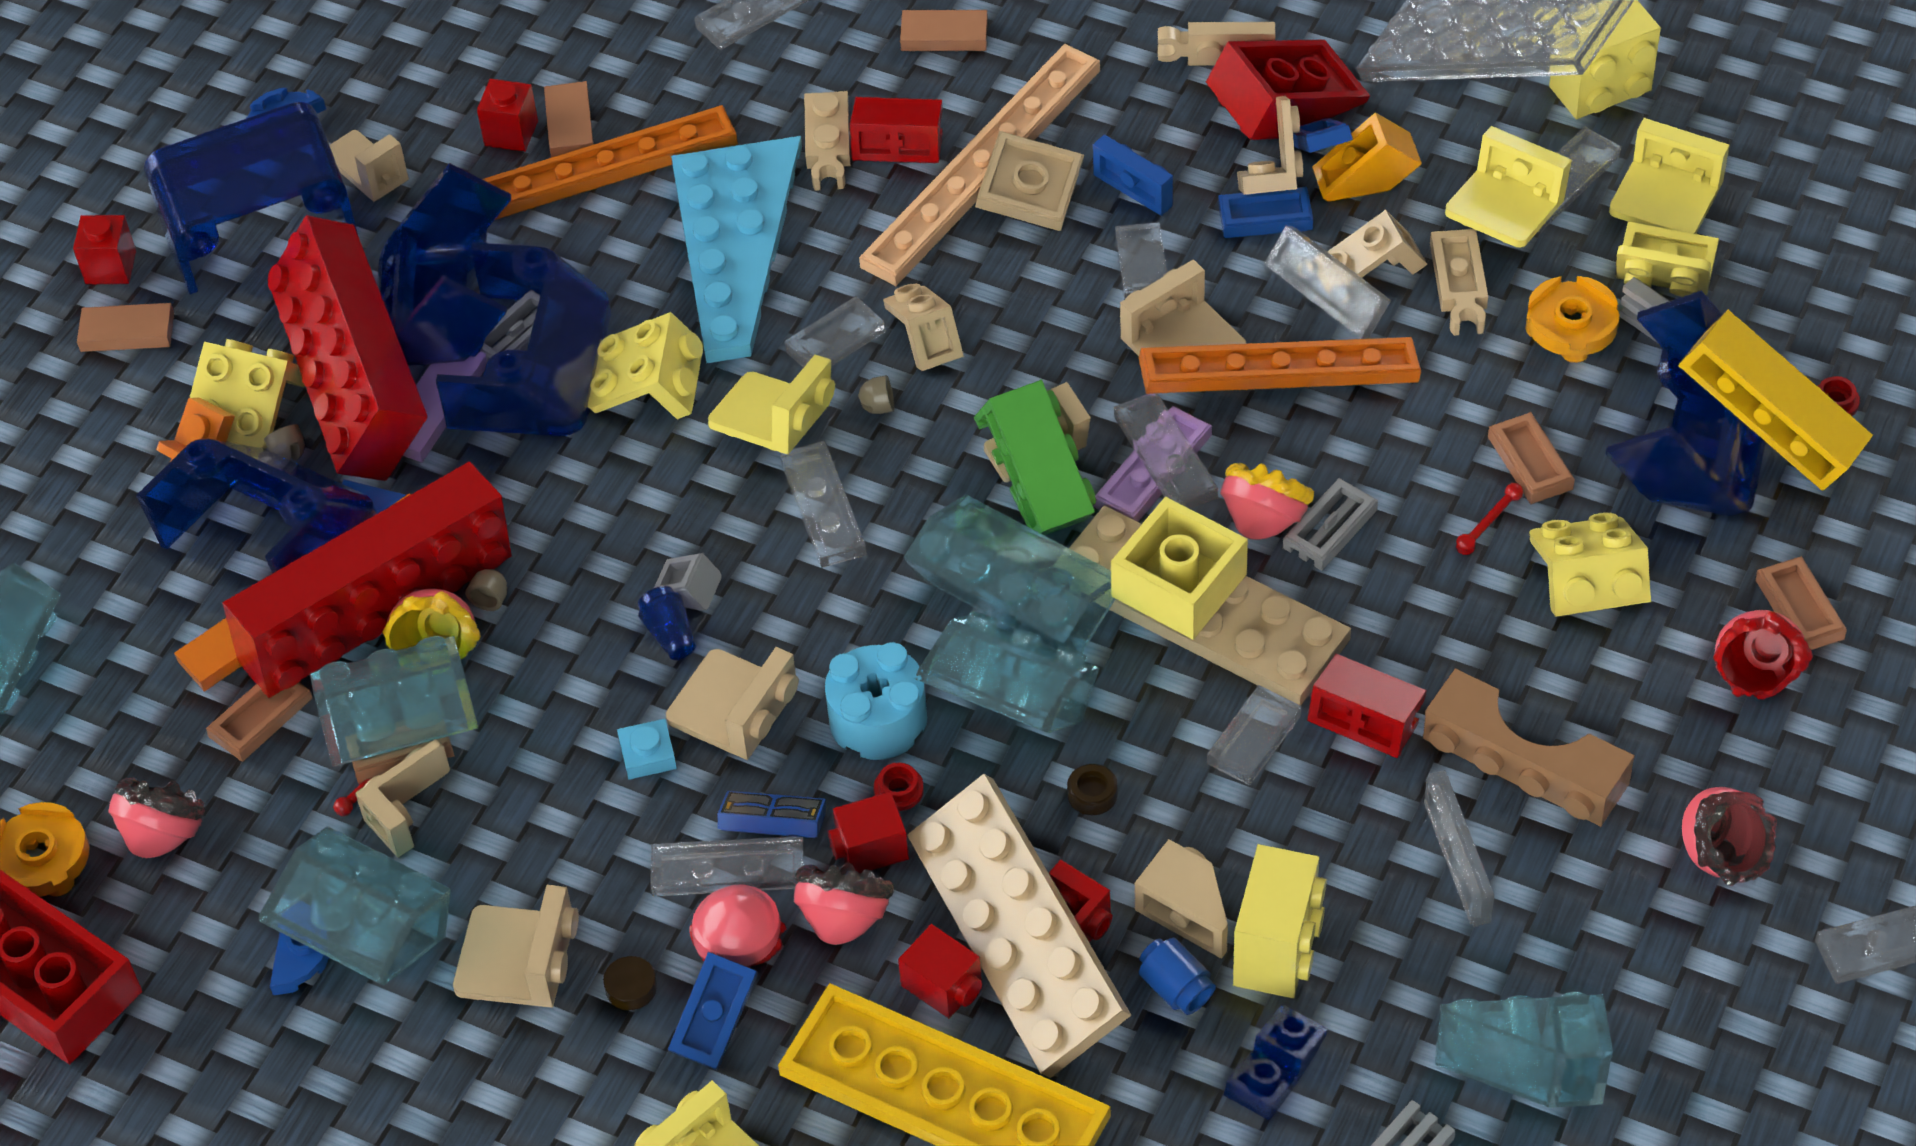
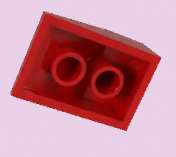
M1325 39L1228 41L1206 80L1207 85L1217 96L1219 103L1228 110L1240 126V130L1250 140L1279 138L1276 97L1286 96L1290 99L1291 106L1298 107L1300 126L1324 118H1332L1367 103L1370 98L1369 93Z

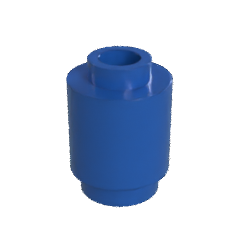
M1161 938L1156 939L1140 955L1139 961L1142 964L1139 969V976L1173 1010L1181 1009L1186 1015L1193 1014L1213 995L1216 985L1210 980L1211 973L1176 938H1169L1165 941Z

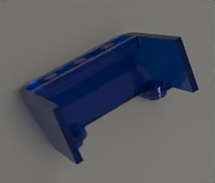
M293 102L160 148L150 154L144 164V171L168 247L189 294L198 292L189 261L204 257L215 249L219 242L216 225L301 196L302 202L308 211L322 214L336 210L342 222L354 224L356 229L347 190L322 124L314 108L305 102Z
M451 163L446 166L390 235L379 258L377 286L408 366L463 362L470 356L475 357L482 349L485 338L507 313L506 306L467 288V274L474 266L480 267L485 261L490 249V244L486 242L487 228L511 201V194Z
M472 242L470 250L481 298L520 300L530 290H533L540 295L527 351L505 350L495 354L487 362L483 377L437 374L436 385L447 429L567 436L578 432L587 421L589 412L587 406L591 392L590 384L594 378L599 357L597 349L601 341L606 338L611 309L607 293L548 248Z
M1701 290L1638 312L1637 320L1663 348L1657 370L1662 385L1668 388L1677 398L1673 421L1670 427L1607 446L1605 454L1636 486L1637 490L1652 502L1733 516L1747 512L1753 507L1766 442L1678 366L1700 337L1723 315Z
M212 439L195 440L188 444L136 495L160 546L168 549L229 488L279 510L283 521L293 528L265 555L272 574L378 514L369 496L264 448Z

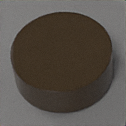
M1087 764L1078 767L1068 778L1067 792L1069 803L1076 811L1085 815H1100L1109 811L1115 805L1118 797L1116 776L1110 769L1099 764Z
M636 956L619 958L611 963L604 973L603 983L606 996L611 1004L623 1010L639 1009L647 1005L656 994L657 982L654 969L643 958Z

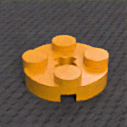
M1562 276L1546 280L1534 289L1529 297L1525 328L1527 334L1540 346L1548 351L1562 355L1569 362H1582L1587 359L1589 354L1597 353L1606 348L1614 340L1618 330L1620 314L1617 310L1618 301L1614 293L1601 282L1589 277L1577 276L1576 282H1561ZM1578 312L1582 315L1579 320L1567 319L1563 313L1572 316Z
M39 802L18 808L20 814L12 817L7 823L3 817L0 820V870L39 897L46 895L61 896L68 893L74 886V879L84 869L90 850L89 841L81 823L75 819L74 814L62 805ZM38 843H45L47 850L43 854L30 857L26 853L27 850H35Z

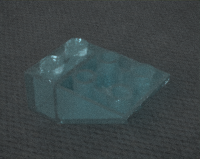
M1570 992L1560 997L1531 998L1525 995H1518L1506 1000L1482 1002L1467 998L1454 1001L1453 1003L1441 1004L1435 1049V1065L1548 1108L1603 1105L1613 1053L1603 994L1586 995L1580 992Z

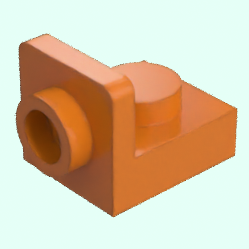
M200 397L188 398L175 439L159 441L156 450L171 458L170 464L183 471L196 472L197 468L218 467L235 416Z

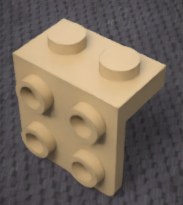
M1194 259L1178 269L1168 271L1161 279L1142 290L1132 292L1125 300L1120 302L1121 339L1138 356L1141 348L1246 344V340L1204 301L1205 270Z
M775 647L766 662L760 667L720 649L709 651L666 711L668 725L748 760L761 740L766 737L783 708L795 695L799 679L795 672L793 654Z
M546 885L540 911L489 905L475 907L471 913L453 981L455 994L460 998L553 1008L559 983H563L566 978L568 967L567 949L570 939H574L576 936L579 920L578 909L572 908L567 887Z

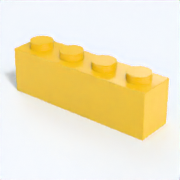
M1729 309L1700 337L1678 365L1822 491L1849 469L1873 436L1855 418L1841 408Z

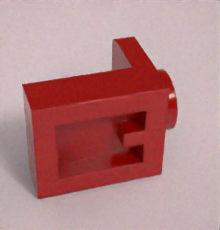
M1060 859L1050 870L1049 875L1089 943L1092 939L1099 940L1107 932L1113 918L1111 914L1110 890Z

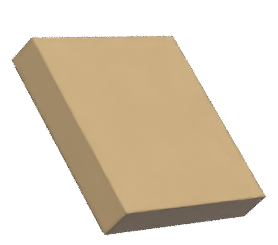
M999 131L975 207L1061 231L1083 164L1084 154Z

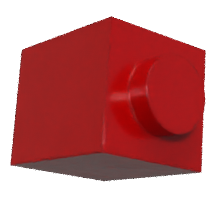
M489 79L477 107L484 146L526 152L538 123L532 85Z
M81 215L73 250L85 284H129L136 248L125 215Z
M891 791L833 808L835 829L828 830L829 842L835 859H845L850 876L909 859L906 830Z
M933 924L898 958L901 986L948 1019L961 1006H969L976 999L982 988L980 956Z

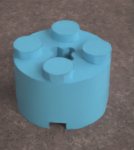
M894 642L884 645L862 646L847 653L839 654L831 660L825 681V695L830 731L837 744L845 750L847 746L852 750L860 752V757L870 760L890 759L907 752L915 744L914 739L922 730L924 732L927 725V707L922 670L918 663L907 654L905 647Z

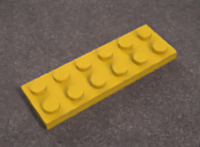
M831 983L828 984L778 1064L780 1076L935 1146H1094L1111 1117L1110 1106Z

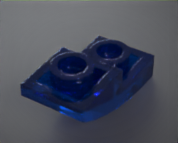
M1282 1004L1256 1035L1252 1052L1226 1081L1224 1096L1270 1120L1311 1063L1324 1041L1328 1029Z

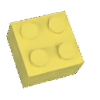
M1617 0L1556 23L1549 87L1576 120L1652 91L1661 27L1638 0Z
M1165 496L1111 560V597L1194 640L1247 575L1248 539Z
M1257 844L1234 931L1233 986L1294 999L1299 979L1309 980L1314 957V950H1311L1313 939L1320 936L1325 907L1322 904L1327 879L1318 877L1319 856Z

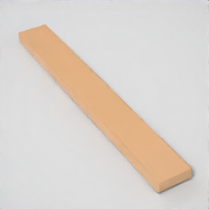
M1064 44L859 257L860 268L897 286L976 203L999 131L1035 140L1100 72V60Z

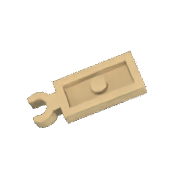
M1188 22V31H1180L1171 26L1158 28V60L1172 62L1180 57H1188V66L1215 65L1228 41L1275 40V22Z
M848 91L804 94L805 157L807 169H811L813 188L815 191L821 190V181L826 177H833L837 180L838 189H844L846 184L844 166H851Z
M1475 229L1431 232L1430 248L1441 312L1451 311V333L1454 336L1459 335L1460 323L1462 321H1471L1476 325L1477 334H1483L1486 320L1484 309H1487L1488 292L1477 231Z

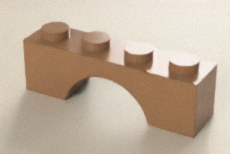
M1455 668L1426 709L1423 739L1431 742L1435 748L1442 752L1453 753L1475 764L1484 773L1498 775L1518 785L1527 794L1534 797H1542L1564 808L1575 818L1586 819L1601 827L1630 784L1635 755L1590 733L1575 742L1559 746L1539 745L1524 740L1509 729L1500 715L1498 707L1499 689Z

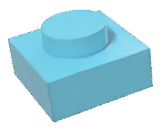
M666 719L617 729L628 780L677 769Z

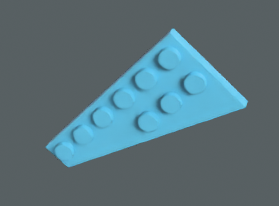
M801 136L671 156L706 364L752 356L761 319V306L770 282L769 273L772 261L775 262L787 213L786 204L789 191L793 188L795 167L802 151Z

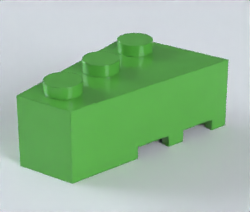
M1042 380L989 398L974 416L979 430L989 427L998 448L992 450L991 453L997 465L1004 463L1013 485L1009 491L1033 539L1087 520L1095 513L1092 505L1096 504L1095 493L1090 481L1087 478H1081L1075 461L1079 457L1075 442L1070 434L1064 435L1057 417L1061 416V409L1057 397L1052 390L1046 391Z

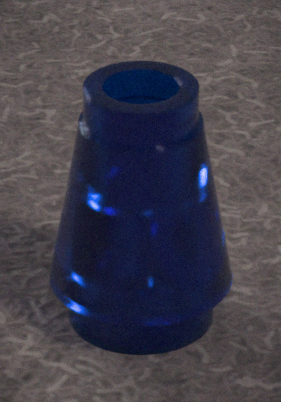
M670 586L656 587L645 593L638 601L640 609L638 618L664 651L668 653L671 660H680L692 654L696 649V644L693 640L682 595L675 593Z

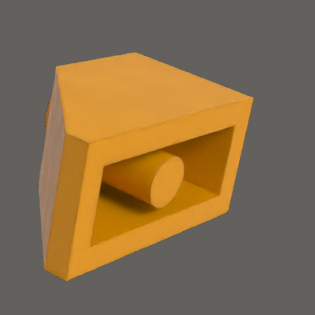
M1375 112L1351 133L1353 140L1335 146L1314 164L1312 169L1323 199L1330 202L1390 191L1418 168L1422 162L1411 133Z

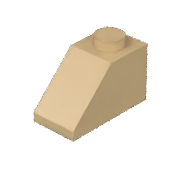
M1168 839L1135 882V911L1222 959L1227 952L1228 923L1213 865L1198 850L1192 847H1182Z

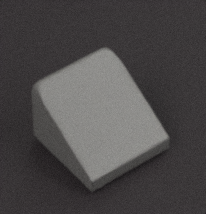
M704 553L667 559L651 597L659 602L695 610H707L721 580V573Z

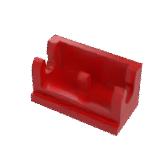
M855 97L850 121L852 160L939 163L943 128H940L943 111L942 100Z
M1335 654L1313 685L1307 721L1398 759L1403 747L1418 725L1419 718L1414 716L1422 706L1427 690Z

